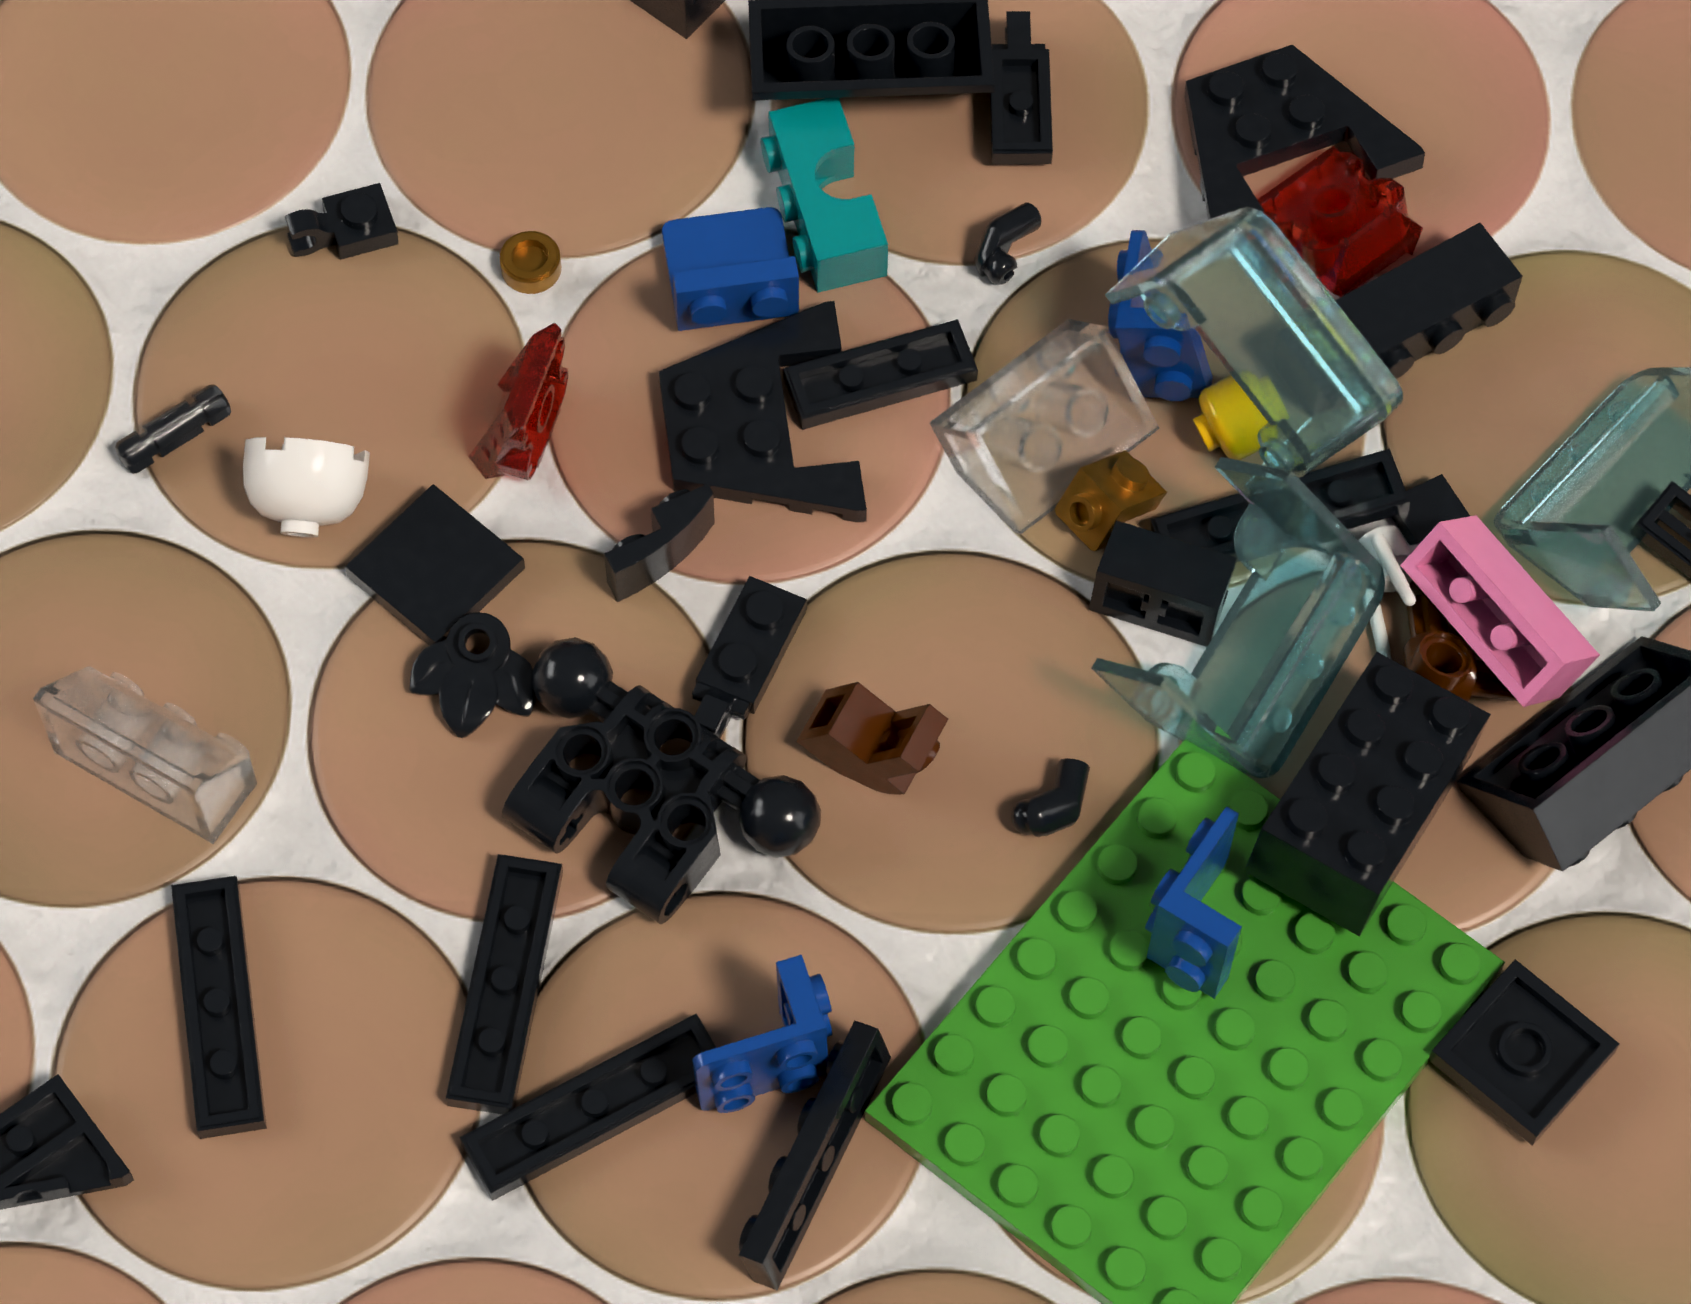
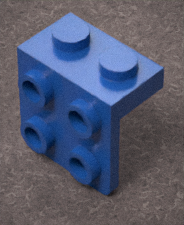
M766 207L670 220L663 225L662 239L678 331L787 317L799 313V274L795 256L789 257L782 214L778 209Z
M1132 230L1128 250H1120L1117 260V278L1121 287L1119 301L1111 302L1108 314L1110 337L1118 339L1120 343L1121 370L1123 373H1130L1137 397L1162 398L1168 401L1199 398L1200 392L1212 385L1213 376L1192 308H1164V288L1145 230Z
M1229 807L1222 811L1215 822L1206 817L1200 823L1186 848V852L1191 856L1182 871L1179 873L1171 868L1157 886L1151 898V903L1156 907L1145 926V930L1152 933L1147 958L1165 968L1167 976L1178 986L1191 992L1201 990L1214 999L1229 977L1242 926L1201 902L1228 860L1239 813Z
M802 954L776 962L778 1004L784 1027L702 1052L692 1059L696 1093L701 1110L708 1111L716 1108L719 1113L735 1112L751 1105L757 1095L781 1089L783 1093L799 1092L815 1085L819 1081V1076L826 1075L828 1060L827 1037L833 1035L827 1013L832 1012L821 974L809 976Z

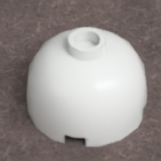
M266 437L245 440L243 458V485L250 504L261 516L281 522V534L296 537H318L319 526L342 522L354 512L361 501L368 477L370 452L364 450L354 455V446L322 440L284 437L282 450L265 449Z

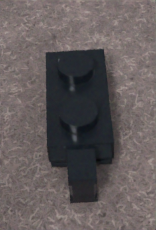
M1006 11L1005 44H992L995 92L990 93L992 164H1052L1053 141L1049 49H1045V44H1031L1030 11Z
M748 577L696 678L692 699L701 702L694 716L701 726L721 739L732 715L745 720L749 712L755 713L806 613L807 599L754 577Z

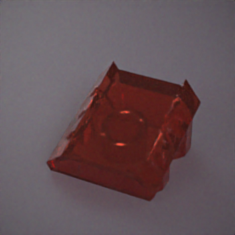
M1334 146L1257 199L1264 210L1262 227L1329 291L1339 297L1357 289L1405 253L1413 255L1423 227L1408 214L1403 185L1391 178L1371 180L1365 175L1362 159L1351 152H1340Z
M556 323L531 336L497 384L503 391V395L491 425L468 456L485 479L510 475L531 480L536 469L539 468L560 414L568 383V368L561 366L565 350L564 336H561V328Z

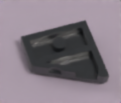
M59 1074L0 1114V1210L124 1187L134 1181L130 1170Z

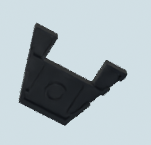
M1289 45L1186 81L1184 97L1194 154L1198 158L1202 199L1205 201L1207 209V228L1213 243L1262 226L1264 210L1243 176L1343 141L1348 143L1374 185L1423 168L1425 152L1419 144L1294 45Z
M834 301L823 302L659 371L674 491L682 489L692 491L708 484L714 498L747 504H752L753 499L787 504L789 505V511L812 515L813 509L843 514V520L866 521L867 508L859 461L794 467L780 367L793 366L842 352Z

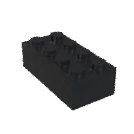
M1376 652L1265 822L1244 871L1360 937L1470 759L1491 714L1383 654Z

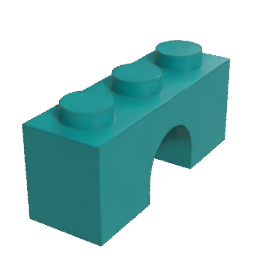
M825 98L769 111V136L760 138L761 150L768 173L778 171L782 186L776 188L782 218L785 223L794 221L799 235L793 237V248L800 272H811L817 293L887 276L888 242L872 194L852 199H839L828 195L822 190L830 183L854 177L855 144L839 98Z

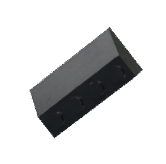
M748 0L752 101L995 92L988 0Z
M1641 636L1456 782L1461 792L1524 857L1562 872L1568 867L1580 863L1588 856L1594 846L1614 830L1622 828L1633 821L1639 810L1662 792L1678 785L1682 781L1683 775L1691 770V650Z

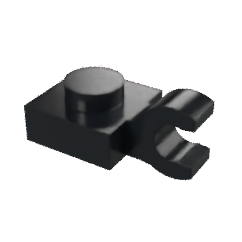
M380 183L323 197L324 213L304 209L285 216L290 231L287 233V237L295 257L306 256L320 249L335 245L341 260L398 245V231Z

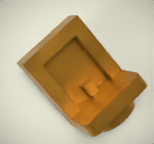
M1124 450L1080 467L1056 505L1055 513L1091 551H1096L1103 548L1108 542L1116 520L1126 522L1156 510L1167 491L1150 475L1143 463L1133 458Z

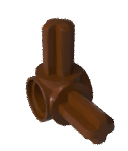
M1424 593L1414 595L1416 598L1415 604L1413 606H1406L1411 638L1404 645L1403 649L1405 667L1466 701H1469L1471 696L1518 701L1484 661L1475 659L1474 652L1464 640L1448 632L1446 618Z

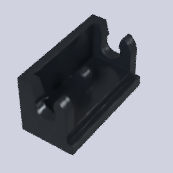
M1116 520L1096 572L1089 610L1210 647L1229 592L1227 589L1235 569L1237 557Z

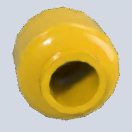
M1241 369L1204 388L1200 392L1199 405L1203 414L1192 420L1209 452L1221 447L1228 458L1239 461L1279 441L1283 435L1282 421L1290 418L1268 374L1258 377L1250 369Z

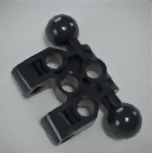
M574 637L556 640L540 652L532 672V687L536 698L553 714L568 719L592 714L603 722H590L560 727L510 792L502 810V817L557 854L568 847L593 816L598 813L610 814L614 823L621 830L635 836L613 865L606 881V888L660 925L668 921L720 857L721 853L714 812L722 802L739 812V826L743 836L758 852L778 858L796 855L812 843L820 827L821 808L815 794L802 781L785 775L759 780L744 770L746 755L701 726L699 721L690 712L681 708H674L641 685L635 686L627 692L613 683V670L608 657L594 643ZM674 738H682L691 743L684 753L678 755H667L660 751L661 746L666 741ZM583 753H593L600 757L599 762L587 770H576L569 766L576 756ZM633 788H645L652 792L651 797L645 803L639 805H628L621 801L622 796ZM687 822H695L705 828L698 838L690 841H682L673 836L675 829Z

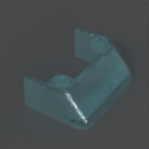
M1244 207L1171 232L1105 294L1112 305L1141 296L1144 300L1143 306L1147 315L1154 323L1164 329L1173 328L1178 331L1195 329L1265 417L1268 423L1258 432L1259 454L1263 463L1249 476L1255 486L1303 477L1383 422L1403 402L1402 389L1393 374L1278 226L1257 209Z
M1691 367L1648 368L1624 380L1504 504L1494 518L1495 527L1509 547L1589 607L1655 611L1661 604L1658 596L1629 554L1641 542L1640 539L1631 533V530L1671 481L1686 492L1691 488ZM1668 505L1665 510L1669 512L1672 507Z
M1220 457L1215 466L1216 470L1249 502L1235 529L1234 548L1238 559L1252 574L1191 674L1184 667L1168 662L1156 664L1146 671L1100 658L1096 659L1091 669L1150 724L1181 741L1186 740L1246 775L1268 778L1277 773L1287 760L1379 606L1385 590V576L1380 563L1292 471Z

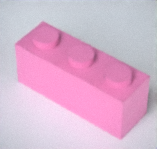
M1477 515L1439 522L1400 565L1523 707L1560 698L1600 656Z

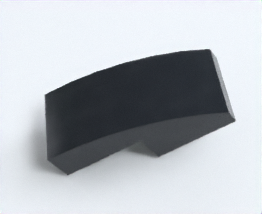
M708 484L692 491L682 489L669 494L659 505L651 508L652 533L646 536L635 534L626 537L618 542L611 551L604 553L607 583L617 602L638 593L666 575L682 562L705 538L715 523L714 496Z

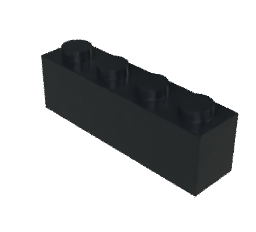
M1480 222L1277 332L1272 364L1312 417L1330 407H1333L1335 410L1342 409L1353 403L1365 388L1382 379L1385 382L1398 379L1413 366L1416 360L1433 351L1435 354L1449 351L1469 331L1482 324L1486 327H1491L1503 321L1515 308V300L1523 276Z

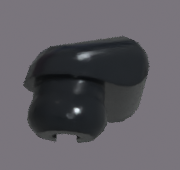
M1025 202L992 219L988 223L974 261L979 275L982 277L987 276L993 284H1005L1014 275L1013 270L1017 268V262L1013 256L1008 254L1013 242L1040 228L1042 222L1041 215L1033 204Z
M1061 759L1058 764L1053 789L1035 795L1031 799L1020 800L1013 807L1011 817L1016 830L1024 835L1033 834L1036 837H1042L1073 826L1080 817L1090 771L1089 765L1077 759Z

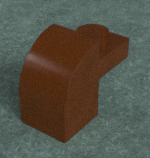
M854 682L825 690L796 742L837 773L875 791L901 795L906 793L916 773L924 770L936 757L940 748V742L937 739L948 718L931 704L896 712L862 684Z

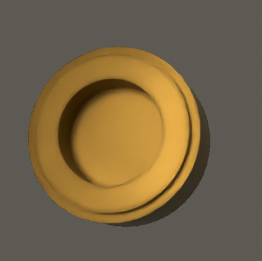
M524 231L510 237L500 251V266L504 281L512 289L525 294H536L551 288L559 279L562 268L560 250L556 242L548 235L538 231Z

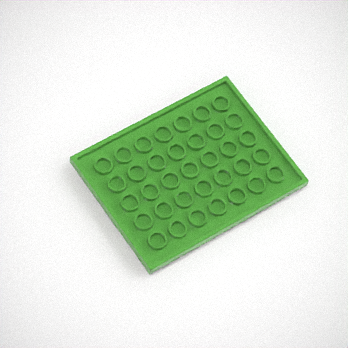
M1191 734L1184 739L865 1110V1121L1101 1304H1236L1429 1063L1430 1054L1434 1047L1485 993L1501 973L1505 964L1502 959L1395 882L1392 883L1359 937L1246 873L1244 869L1259 833L1280 799ZM1229 807L1239 813L1228 860L1201 902L1242 926L1229 977L1214 999L1201 990L1191 992L1178 986L1167 976L1165 968L1147 958L1152 933L1145 930V926L1156 907L1151 903V898L1157 886L1171 868L1179 873L1182 871L1191 856L1186 852V848L1200 823L1206 817L1215 822L1222 811Z

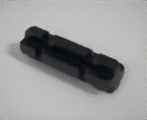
M215 384L208 385L192 395L195 400L192 403L188 404L184 400L143 425L142 427L145 432L141 435L134 431L119 440L115 445V449L122 464L131 473H138L154 463L152 457L157 453L160 457H164L204 432L202 425L205 423L214 426L228 417L231 413V408L223 392Z

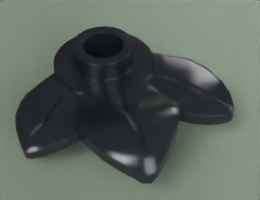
M470 613L458 619L449 630L447 639L426 647L414 661L411 670L410 691L413 694L424 696L439 695V704L444 719L457 737L462 739L468 737L486 721L494 711L496 704L513 714L528 717L531 715L536 701V695L532 687L533 669L531 664L524 657L511 650L510 636L506 627L499 619L487 613ZM475 633H483L490 638L488 649L481 654H473L466 648L467 640Z

